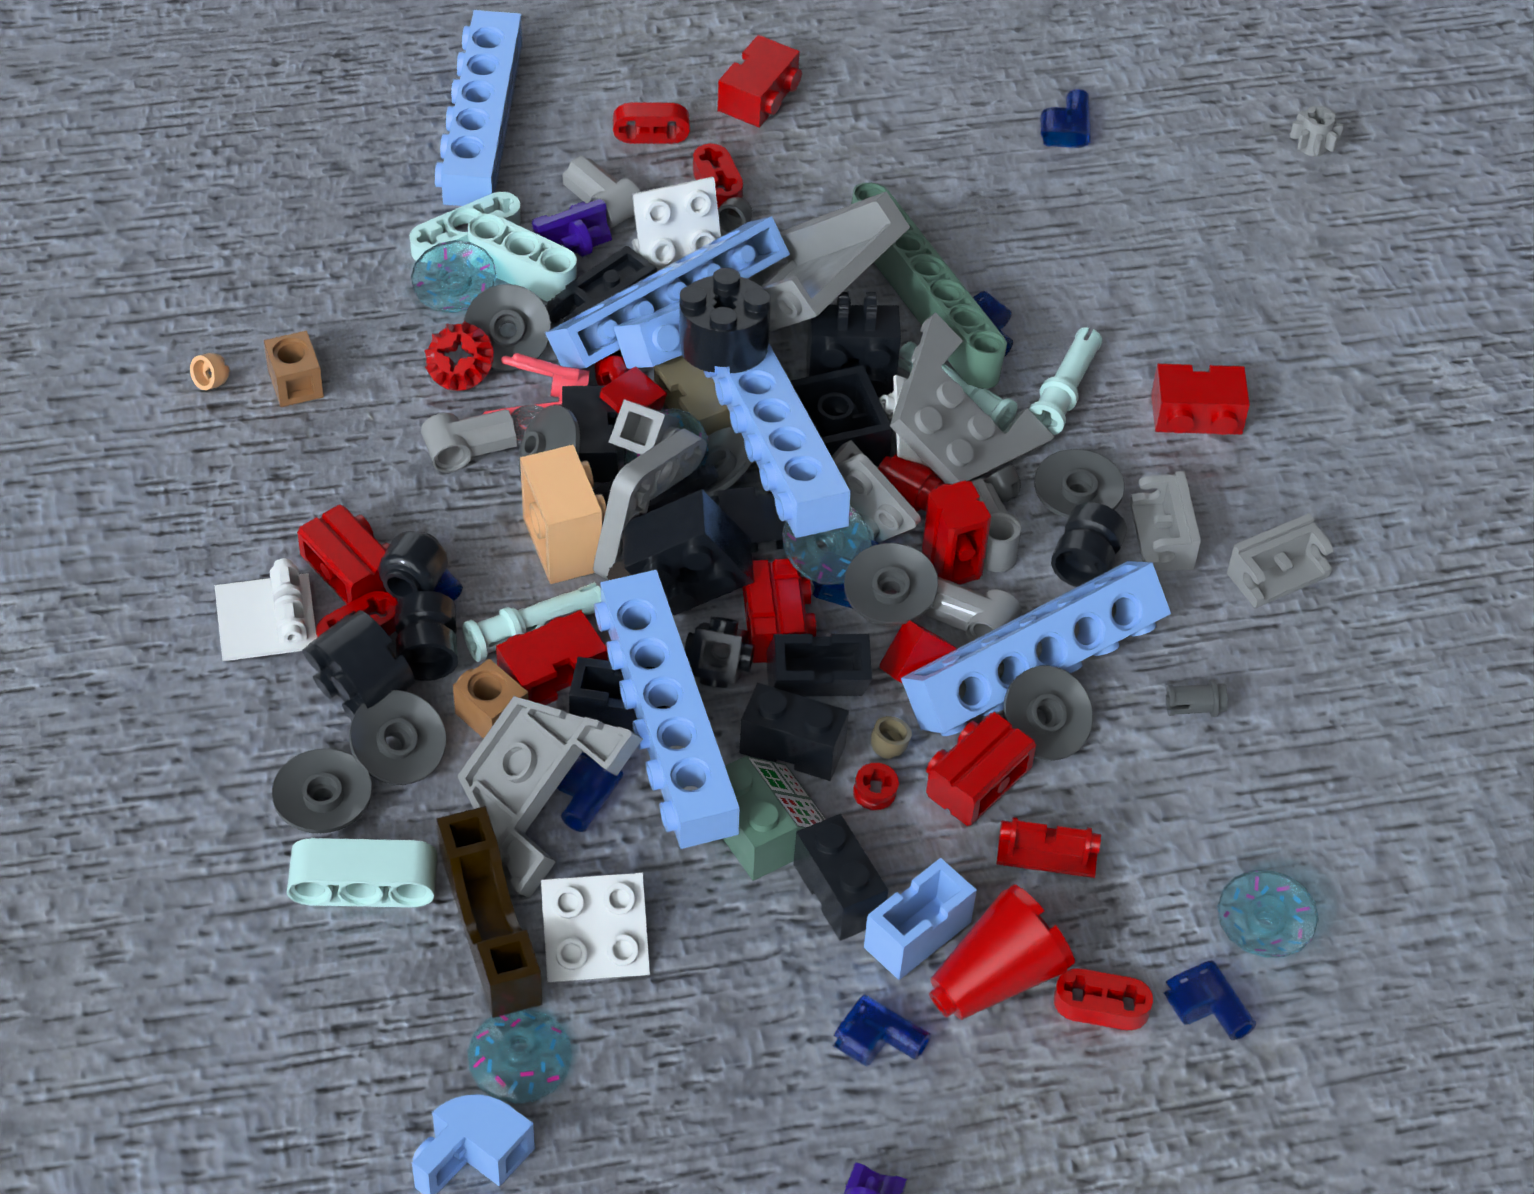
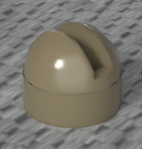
M892 716L881 717L876 721L872 730L871 746L880 757L892 759L905 752L911 740L912 731L908 724L899 718Z

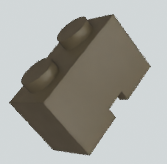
M682 355L654 366V382L667 392L663 405L669 415L678 413L683 419L685 426L682 427L679 421L678 428L680 430L685 428L699 437L703 433L704 439L720 429L732 427L730 411L727 405L719 403L715 382L712 377L707 378L703 370L691 365Z

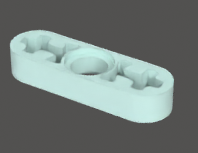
M495 192L417 225L411 230L409 236L412 257L422 264H427L428 261L431 264H436L444 261L443 248H447V259L453 257L454 254L458 255L469 250L468 232H460L455 228L461 224H468L476 215L494 214L520 225L521 209L519 199L509 192Z

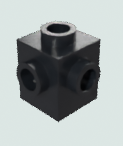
M711 617L710 623L703 622L695 628V633H688L684 650L688 661H690L689 664L693 676L700 677L701 684L727 688L728 683L735 684L741 678L742 671L750 672L755 644L747 643L749 630L738 629L739 621L723 617ZM716 642L725 643L730 646V655L728 657L722 658L715 653L714 646Z

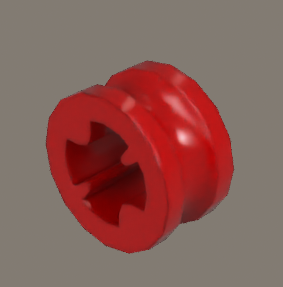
M882 763L864 765L858 770L853 787V796L856 802L869 810H882L889 807L894 802L897 794L896 792L899 787L898 776L891 767ZM871 781L882 782L881 793L870 791Z

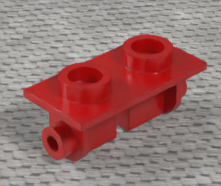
M1012 817V822L1001 821L996 864L1095 878L1101 834L1092 833V828L1090 827L1082 830L1057 826V829L1048 828L1046 824L1018 821V817Z

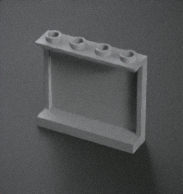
M887 191L793 226L780 233L790 254L786 257L788 262L761 286L771 297L770 332L818 316L910 228Z

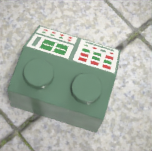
M744 756L725 766L740 812L739 835L724 838L723 840L752 881L793 862L796 831L826 820V818L786 764Z

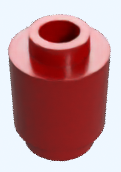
M897 453L893 457L887 456L878 467L880 472L916 512L920 510L927 512L929 493L932 489L945 484L931 468L918 462L897 457Z

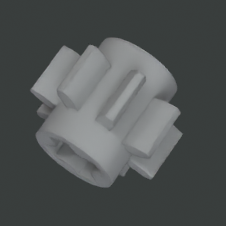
M1312 106L1306 112L1298 111L1297 119L1292 124L1290 138L1299 139L1297 149L1304 154L1321 156L1327 150L1331 152L1335 150L1337 141H1340L1343 124L1334 123L1335 113L1329 108Z

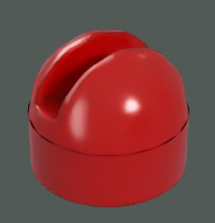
M607 356L595 363L596 382L598 386H606L629 371L630 368L627 369L623 357Z

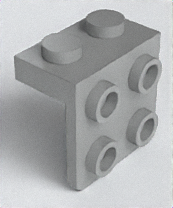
M851 440L842 444L831 456L851 491L849 512L853 513L852 516H849V522L852 529L855 523L859 524L856 534L860 538L866 540L872 546L911 530L921 521L920 515Z

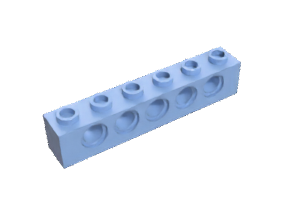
M473 10L471 25L464 26L462 48L466 51L458 53L457 76L460 79H453L452 103H455V106H448L446 129L449 131V134H442L441 159H444V162H437L435 169V187H442L443 205L464 206L496 192L522 48L521 13Z
M772 216L750 221L545 332L561 366L584 369L620 349L614 326L640 316L649 315L658 309L679 302L680 291L699 279L713 276L714 272L718 269H735L740 273V277L747 279L790 254Z
M770 344L768 345L765 359L747 371L730 373V367L715 366V373L704 371L707 378L712 377L715 382L719 403L727 405L730 411V421L734 432L742 434L749 461H756L764 490L772 492L779 519L787 521L795 538L848 527L851 491Z
M1127 561L901 677L920 729L941 733V736H951L961 732L968 724V720L978 715L987 716L990 713H997L1003 710L1007 689L1012 681L1022 672L1032 667L1043 665L1058 667L1068 673L1075 672L1083 666L1082 660L1092 655L1101 656L1115 651L1120 647L1118 641L1128 636L1135 637L1151 632L1157 627L1155 622L1170 615L1171 612L1153 562ZM1114 603H1115V605H1116V614H1115V617L1113 618V616H1112V607H1113V605H1114ZM1078 622V624H1079V634H1078V636H1077V638H1076V637H1075V633H1074V629H1075L1076 623ZM1041 642L1042 652L1038 658L1036 649L1038 643ZM1003 661L1004 673L999 678L998 667L1000 662ZM964 680L966 684V692L963 698L961 699L959 695V688Z
M657 570L600 582L601 602L594 603L596 621L600 632L608 630L611 641L607 642L609 661L613 670L621 669L624 680L620 681L619 685L623 704L626 710L634 708L637 720L633 721V731L643 738L638 745L639 750L647 748L651 759L646 761L650 786L653 791L661 789L664 802H661L659 806L666 832H675L680 849L739 835L740 808ZM645 667H655V668H654V669H646ZM659 706H668V707H670V708L661 709V708H657V707H659ZM672 746H682V747H685V748H682V749H672V748H669V747H672ZM688 786H694L699 789L690 791L685 790L683 788Z

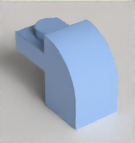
M464 1095L443 1103L432 1112L435 1138L433 1136L427 1138L419 1146L413 1157L412 1168L415 1188L422 1194H438L466 1163H469L500 1187L535 1149L534 1124L505 1102L491 1096Z

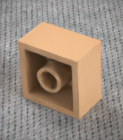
M574 445L520 457L523 519L549 583L554 584L593 574V565L602 522L606 512V503L602 494L595 495L593 492L594 480L588 461H580Z

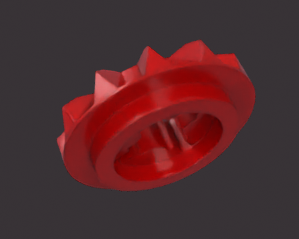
M465 321L462 324L455 325L447 323L445 329L439 333L432 334V342L429 348L424 350L427 363L425 368L432 379L441 387L452 391L467 390L482 382L488 375L494 359L493 345L487 334L480 327L478 328ZM462 342V349L472 357L467 356V358L459 359L458 364L454 368V361L444 354L456 352L458 345H461Z

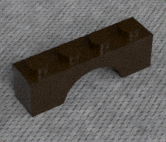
M486 806L436 818L439 852L492 1018L542 1005L541 971L527 930H522L517 920L504 876L499 845Z

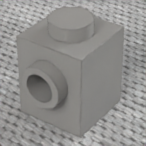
M624 399L609 443L642 455L678 432L680 429L677 426L680 419Z

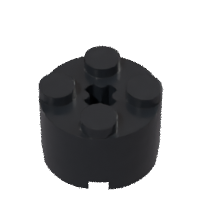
M732 268L718 269L714 272L713 276L699 279L683 288L679 296V340L682 356L694 367L715 373V366L730 367V373H740L760 364L766 357L769 345L770 294L759 284L740 277V273Z
M354 610L302 650L307 661L318 671L313 676L318 688L329 699L337 694L344 701L342 704L343 710L351 721L363 703L368 709L383 700L393 690L407 691L409 687L415 684L413 672L404 656L400 655L398 658H395L388 646L393 642L392 639L374 619L361 610L357 612Z

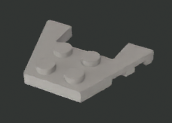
M936 312L924 321L920 330L923 333L920 344L914 349L911 358L913 363L909 378L903 383L890 427L945 484H953L964 480L974 481L1032 450L1035 451L1054 438V435L1028 408L1019 413L1003 432L994 423L992 418L985 414L963 391L962 387L941 367L963 340Z
M513 696L462 768L458 778L473 808L486 806L499 845L501 861L506 863L513 877L510 882L516 892L531 898L541 884V880L545 878L556 862L526 836L525 832L582 751L605 770L618 775L643 738L622 727L617 728L598 720L579 717L560 709Z

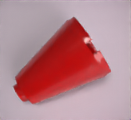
M1016 884L1003 890L930 978L934 989L929 992V996L937 1009L945 1017L948 1018L954 1014L958 1019L963 1020L1064 974L1068 968L1075 964L1072 950L1056 925L1052 928L1047 925L1040 916L1045 910L1027 891Z

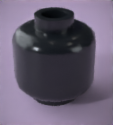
M417 531L400 533L392 540L378 566L379 576L384 588L389 594L399 600L407 594L417 591H434L448 566L447 554L438 540L428 533Z

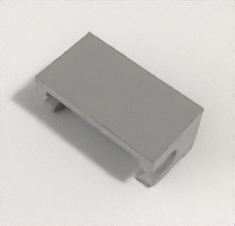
M1177 471L1175 475H1152L1141 478L1139 480L1141 489H1158L1153 493L1142 492L1132 494L1130 498V507L1142 562H1153L1156 571L1194 570L1201 538L1185 471Z
M1310 513L1234 544L1227 575L1254 608H1258L1330 577L1332 567L1327 559L1321 555L1320 551L1326 556L1333 553L1334 550L1328 538L1314 523L1315 519Z

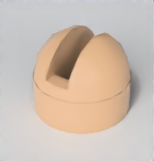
M206 353L194 357L190 364V374L195 385L201 390H209L224 384L230 372L229 366L224 363L225 359L215 353Z

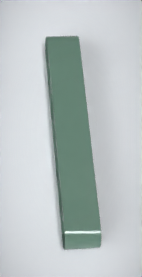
M871 182L858 184L854 187L851 204L887 191L910 226L898 240L874 261V264L921 325L936 312L963 340L947 359L960 377L968 385L980 389L996 386L1000 380L1007 346L1003 335L889 190L882 185Z

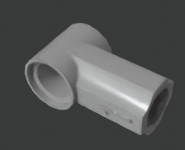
M582 155L570 161L569 167L563 173V185L585 203L602 199L607 207L606 219L609 229L635 215L632 194L638 193L640 190L631 180L623 178L617 181L590 158L586 159Z
M506 409L460 420L454 414L439 413L428 418L421 427V433L432 463L439 472H455L465 467L471 460V457L517 447L513 420L509 410Z
M983 479L971 481L980 495L979 501L984 502L992 516L986 556L983 560L984 568L993 572H1005L1011 569L1017 561L1022 530L1021 523L1014 515L1007 513L991 483H986Z
M938 577L936 599L924 615L965 631L966 636L971 642L1020 617L1022 607L1019 601L1006 591L993 589L987 591L984 595Z

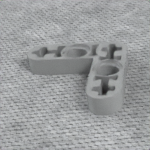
M685 428L681 429L627 463L619 471L613 481L593 565L595 574L608 581L606 576H608L609 568L617 563V561L620 562L623 559L622 531L630 520L647 513L650 500L690 475L698 467L706 451L707 443L705 439Z

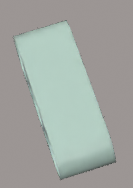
M476 215L468 223L469 252L473 250V254L469 256V259L476 268L481 270V268L491 265V268L484 270V272L509 284L527 288L540 299L547 302L565 290L566 285L577 279V259L574 252L498 215ZM480 258L485 262L481 264L477 259Z
M302 839L292 846L286 893L294 902L310 906L422 907L428 905L434 898L438 853L431 844L416 840Z

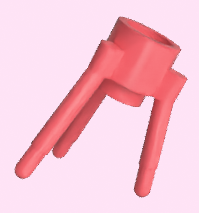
M519 353L513 354L512 357L503 356L501 362L505 365L553 377L550 396L559 397V401L489 410L483 414L506 409L509 410L511 417L534 415L548 406L562 404V386H588L590 371L560 366Z

